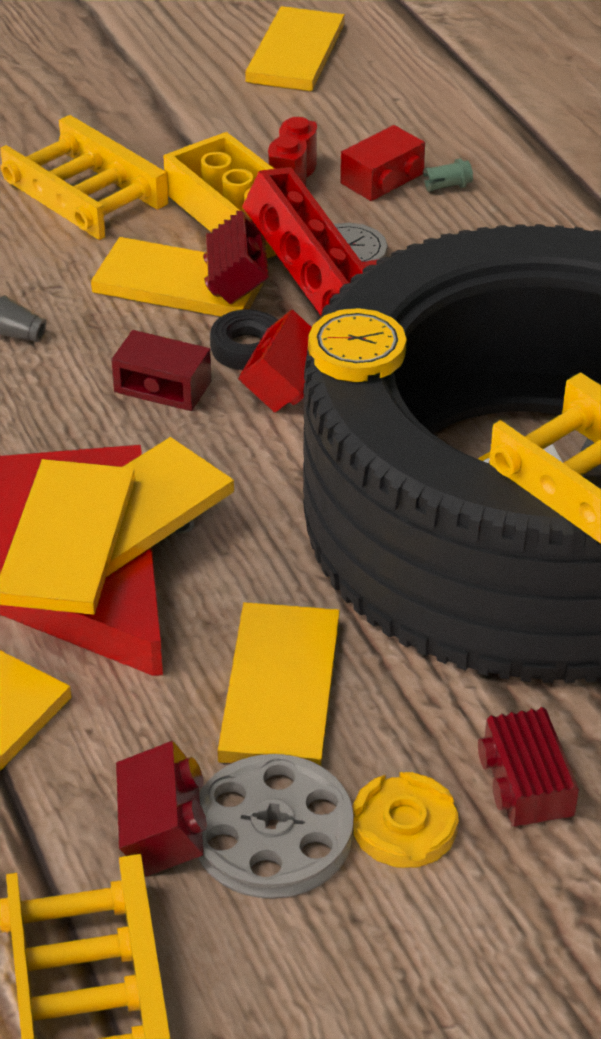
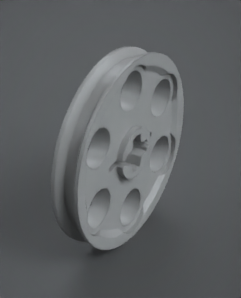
M265 754L248 757L221 769L207 781L199 792L200 805L206 816L207 829L202 832L204 855L198 857L205 870L216 881L235 892L251 897L271 899L286 898L308 892L330 879L344 864L350 852L353 841V808L345 788L335 776L312 761L284 754ZM274 775H285L291 778L293 783L285 789L277 790L267 786L265 781ZM226 792H236L245 798L242 803L233 807H225L216 801L218 796ZM319 799L329 800L336 806L334 811L324 815L315 814L307 807L311 802ZM269 820L279 821L276 829L266 828ZM220 834L231 835L238 841L234 847L223 851L216 850L208 844L211 838ZM312 842H321L331 849L328 855L319 859L307 857L301 850L305 845ZM262 860L274 861L281 867L277 874L270 877L258 876L252 872L251 868L255 863Z

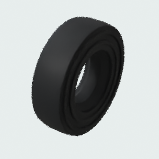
M251 309L236 310L224 314L213 323L211 328L210 347L213 356L218 362L229 368L243 370L259 342L240 344L232 341V339L243 335H253L262 338L266 330L277 322L278 319L266 312Z

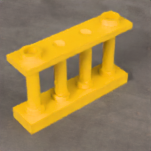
M72 115L59 119V141L26 157L7 145L0 147L2 157L1 172L4 180L98 240L105 238L104 216L136 199L142 200L156 210L169 204L166 171ZM65 154L73 158V160L51 171L41 167ZM87 169L98 173L75 186L65 182V180ZM111 184L122 188L98 202L89 197V195Z
M580 372L566 381L562 414L526 436H523L501 420L493 424L489 464L500 474L507 476L601 543V489L582 477L601 464V385ZM574 430L594 442V444L563 463L543 450Z
M141 854L119 857L121 880L110 881L111 887L31 900L22 901L17 873L6 874L8 897L0 898L1 933L11 932L21 1039H36L34 1021L128 1006V1012L140 1010L142 1025L131 1027L132 1033L98 1039H170ZM114 910V915H126L127 926L117 928V934L27 948L24 925L26 923ZM121 957V963L133 962L134 975L124 976L123 983L32 997L29 971Z

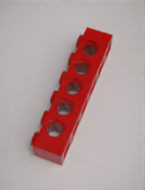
M291 167L260 170L242 207L321 316L322 310L326 305L330 304V299L333 295L339 294L340 288L344 284L350 283L354 275L363 274V269L366 267Z

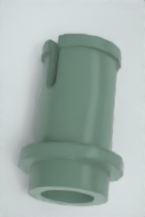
M461 158L455 159L452 164L433 168L428 167L423 170V176H428L429 178L424 180L428 192L459 185L460 188H465L467 183L473 181V171L468 160L463 161Z

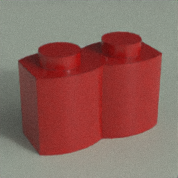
M297 116L289 118L281 124L279 137L272 141L268 148V164L274 169L291 167L305 186L307 177L312 175L317 167L316 121H310L304 117Z

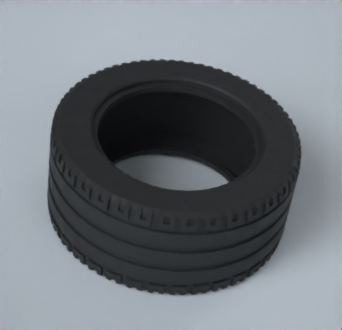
M516 224L515 227L499 225L491 229L480 227L476 231L461 230L458 234L447 233L441 235L438 239H425L422 244L414 243L408 245L406 250H396L391 253V257H382L377 260L376 265H369L364 268L363 274L354 275L350 283L344 284L340 288L339 294L333 295L330 299V304L324 307L322 315L318 317L317 321L324 315L338 310L356 308L374 310L392 317L403 327L407 339L406 354L402 365L391 375L380 378V373L368 375V381L363 382L337 380L321 372L314 365V358L309 355V350L307 349L304 369L303 504L307 533L310 538L311 547L315 551V558L322 565L324 575L330 577L333 588L341 590L343 600L346 603H353V610L359 615H366L367 622L372 626L382 627V632L388 637L396 636L399 638L400 644L406 647L414 646L417 648V652L424 656L431 654L437 657V661L444 664L450 661L457 664L459 669H476L478 674L486 676L489 672L499 674V678L508 680L510 676L521 677V681L531 682V678L542 679L543 683H553L554 680L575 683L576 679H585L586 682L597 681V677H601V543L507 476L500 474L489 463L453 448L433 435V433L453 423L492 413L522 411L561 415L566 381L580 372L601 385V231L595 229L588 231L581 227H574V229L564 228L561 225H555V227H546L544 224H535V226ZM601 474L582 476L601 489Z

